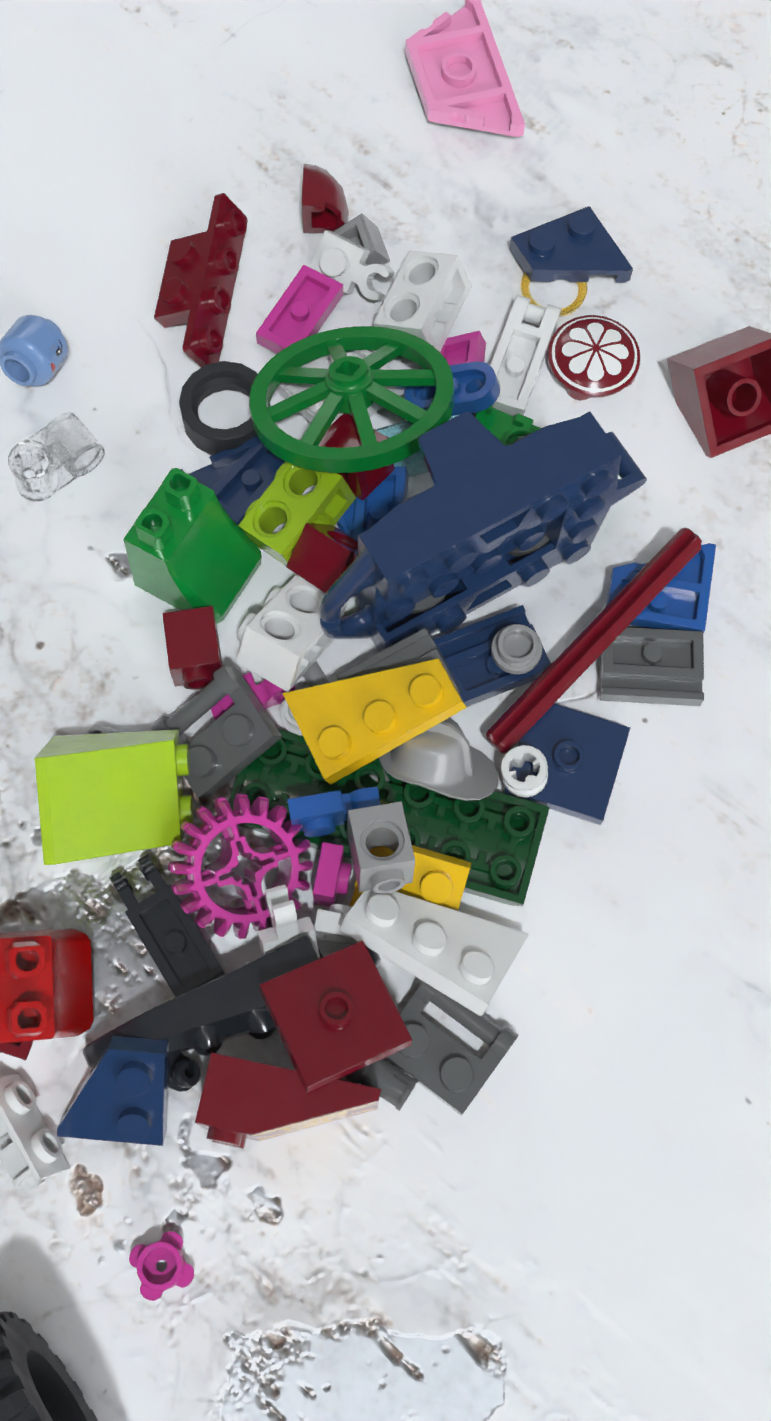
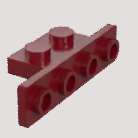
M225 193L214 196L207 231L171 240L154 319L164 328L187 323L182 349L200 367L219 362L243 242L247 231L248 219L246 215Z

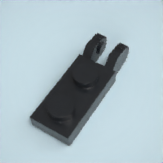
M148 854L140 858L138 862L147 882H151L157 892L140 903L133 894L134 889L126 876H122L120 872H117L109 877L128 909L125 911L128 919L175 997L226 975L190 914H186L180 908L182 901L179 896L172 892L171 884L167 885Z

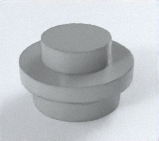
M520 624L509 625L499 630L495 635L491 646L492 658L503 671L510 674H524L534 669L539 663L542 655V642L537 633L531 628Z

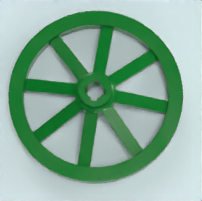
M353 326L320 332L286 347L271 358L260 370L253 382L249 396L253 427L258 438L269 451L282 460L298 467L329 473H352L381 468L399 462L420 451L418 446L419 437L449 421L455 400L453 374L447 360L433 345L404 331L375 326ZM352 350H376L364 359L347 356L345 352ZM326 355H329L332 361L328 369L301 367ZM399 355L423 368L378 370ZM281 383L314 385L269 407L271 398ZM382 386H436V393L430 407L426 411ZM326 399L301 440L288 435L275 424ZM375 402L411 422L413 425L391 438L377 442L367 408ZM339 412L352 413L361 446L335 448L318 445Z

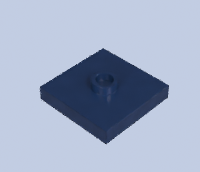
M553 704L520 739L518 745L532 746L540 750L545 756L548 765L547 784L542 791L530 797L516 796L509 792L506 787L503 794L545 805L552 810L601 825L631 728ZM525 761L521 768L513 766L511 771H516L517 780L524 782L528 775L537 776L539 773L533 772V763Z

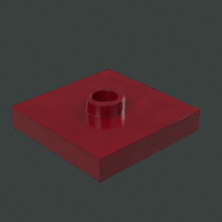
M363 940L260 984L259 992L306 1093L411 1046L412 1038Z

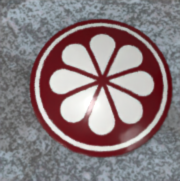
M585 315L571 319L557 329L549 343L548 362L551 371L556 379L566 387L568 395L575 400L582 401L590 397H605L620 392L635 381L640 366V349L635 337L621 323L608 317Z

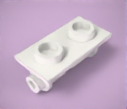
M19 1073L0 1077V1140L8 1134L12 1140V1143L0 1151V1159L11 1177L14 1187L21 1186L24 1193L28 1194L45 1183L44 1179L70 1169V1166L62 1154L63 1149L59 1138L48 1128L36 1106V1098L32 1089L22 1081Z

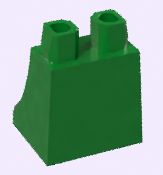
M172 468L156 493L123 539L135 586L179 610L213 606L217 624L225 620L262 561V554L258 546L228 515L216 497L214 490L199 483L195 477L178 468Z

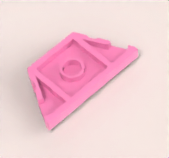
M465 0V6L453 15L447 12L443 13L433 21L429 28L419 30L406 40L405 54L429 122L514 137L524 135L525 122L481 0Z

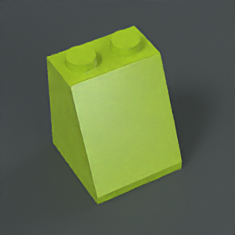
M179 729L53 736L34 758L44 865H56L170 846L173 841L182 842L185 834L181 829L183 822L186 821L194 825L192 795L183 796L182 776L190 775V751L188 744H180Z

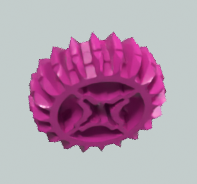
M240 793L236 794L233 810L226 798H215L216 816H213L203 806L197 808V817L203 823L199 828L189 822H183L181 829L192 837L188 845L181 841L172 842L171 848L180 854H184L185 857L184 861L170 862L168 870L174 874H185V878L175 881L171 885V889L176 895L190 893L182 901L180 908L186 914L199 909L195 919V923L198 926L205 928L214 920V933L224 937L229 932L233 923L235 936L239 939H246L250 923H252L256 932L268 928L266 918L270 917L261 886L264 875L269 870L278 867L279 862L278 874L271 888L285 884L289 901L293 900L295 908L298 910L301 908V903L298 899L292 897L295 888L302 891L310 889L309 882L298 878L299 871H309L314 866L311 860L298 858V854L307 851L311 845L309 840L304 838L292 840L302 826L299 824L291 825V820L283 824L287 814L286 808L277 805L268 813L269 800L258 796L250 809L248 796ZM254 823L262 826L271 835L276 845L269 848L264 846L250 848L245 836L240 835L237 824ZM222 831L223 835L220 836L222 847L220 856L216 861L205 865V870L201 871L202 859L208 845ZM238 850L241 851V856L251 860V863L244 867V882L241 876L231 872L232 868L238 866ZM214 884L218 887L232 884L237 894L243 898L245 906L231 908L218 905L211 900L205 888Z

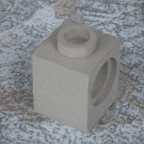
M402 801L348 810L347 837L359 892L373 890L376 893H390L401 889L405 884L412 883L415 857ZM377 846H384L391 849L394 854L388 857H377L371 854L369 850Z

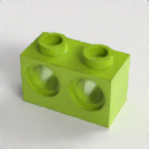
M285 462L279 467L274 481L263 495L248 507L244 519L238 526L258 548L286 566L306 523L335 526L356 497L344 478L338 473L308 470ZM316 485L310 493L303 495L307 488ZM283 523H286V525L281 531L273 534V531L276 529V527Z

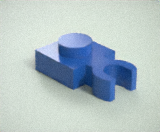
M378 787L363 788L347 794H341L340 790L287 799L291 825L299 824L302 826L299 832H304L306 837H318L333 833L336 830L335 826L344 825V821L348 820V810L381 805Z

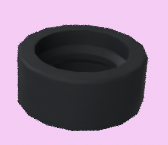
M220 361L206 364L193 372L182 386L179 406L186 435L198 449L209 455H214L226 449H235L257 436L253 427L252 417L238 427L218 429L202 423L198 415V407L201 402L215 392L224 390L237 391L249 397L253 382L258 375L256 371L241 363Z

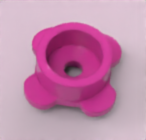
M168 1231L162 1235L160 1241L148 1246L138 1244L132 1249L129 1261L137 1269V1275L142 1282L140 1293L145 1299L150 1301L158 1300L165 1290L174 1286L184 1288L193 1281L194 1268L185 1261L181 1250L184 1241L180 1234ZM160 1260H164L167 1263V1268L163 1272L157 1269V1263Z

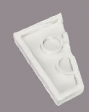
M373 890L364 891L345 916L339 929L358 942L363 940L365 946L479 1016L483 1015L529 936V933L396 891L376 893Z

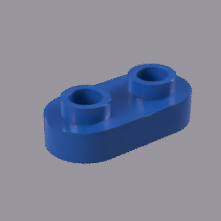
M475 361L449 365L453 374L455 393L454 408L451 416L461 415L464 412H480L495 403L500 394V383L489 364ZM406 386L404 389L405 399L426 411L433 401L432 398H434L436 393V386Z

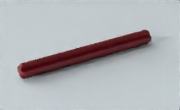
M681 528L487 730L486 739L490 745L502 754L510 751L700 551L701 538L689 528Z

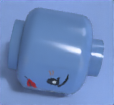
M36 315L19 317L0 340L1 369L11 381L23 386H41L46 384L64 363L68 354L67 342L60 328L53 321Z

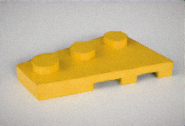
M439 658L282 693L324 780L330 785L467 708Z

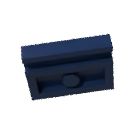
M523 605L433 639L462 690L460 696L466 707L532 682L550 666L551 662L543 645L539 663L534 669L524 674L507 673L500 669L492 658V642L497 632L502 628L513 624H520L535 631L525 615L526 610Z

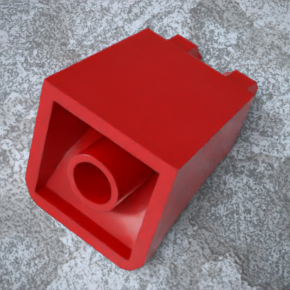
M73 928L0 933V1044L76 1037L89 1030L94 1022L91 941L87 934Z

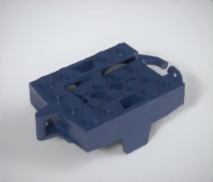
M590 411L580 417L545 426L532 434L522 436L509 446L503 445L470 412H464L419 437L418 446L434 486L417 495L406 498L370 529L358 535V550L354 551V561L322 598L319 611L321 628L327 637L333 639L371 638L379 652L425 627H428L430 635L438 630L442 633L452 631L466 620L467 614L523 583L526 587L535 585L549 574L550 568L563 561L567 564H572L584 557L590 551L591 544L610 507L643 486L647 478L614 432L605 433ZM355 595L358 599V611L347 617L340 618L341 608Z

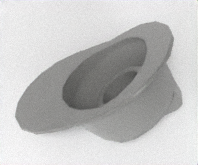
M451 718L442 721L379 757V762L383 769L392 777L464 801L481 800L492 795L499 784V773L494 763L483 752L470 746L458 723Z

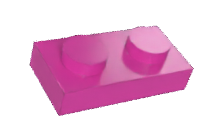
M303 265L257 330V344L278 354L291 344L317 334L342 298L343 284Z

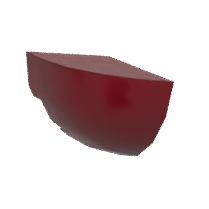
M304 164L302 184L303 233H324L325 230L334 232L348 222L349 211L343 188L327 170L316 165Z

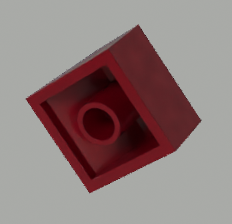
M748 326L667 358L675 402L707 457L713 458L771 434V333Z

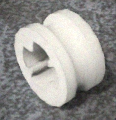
M522 745L514 747L506 753L502 760L501 772L503 783L508 791L519 797L534 796L542 791L548 779V765L542 752L532 746ZM525 761L532 762L533 772H539L538 775H528L524 782L518 781L516 771H511L513 766L521 768Z

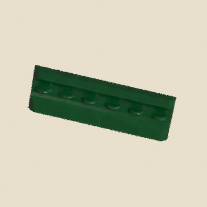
M280 729L278 731L282 738L237 775L228 801L231 809L233 810L236 794L242 793L248 796L250 809L255 799L261 796L269 800L268 813L277 805L287 809L283 824L291 820L287 799L340 790L341 794H347L363 788L378 787L381 805L402 801L412 845L472 862L463 892L511 906L524 905L550 809L548 806L496 791L481 800L464 801L448 797L420 785L401 781L392 777L386 771L385 773L390 782H385L384 769L379 762V758L330 785L324 780L304 737ZM369 775H374L378 779V782L372 779ZM347 820L344 821V825L335 826L336 830L328 835L306 837L304 832H298L292 838V840L297 838L307 839L310 842V847L321 850L323 842L344 846V857L352 859L347 837ZM237 824V826L270 835L258 824Z

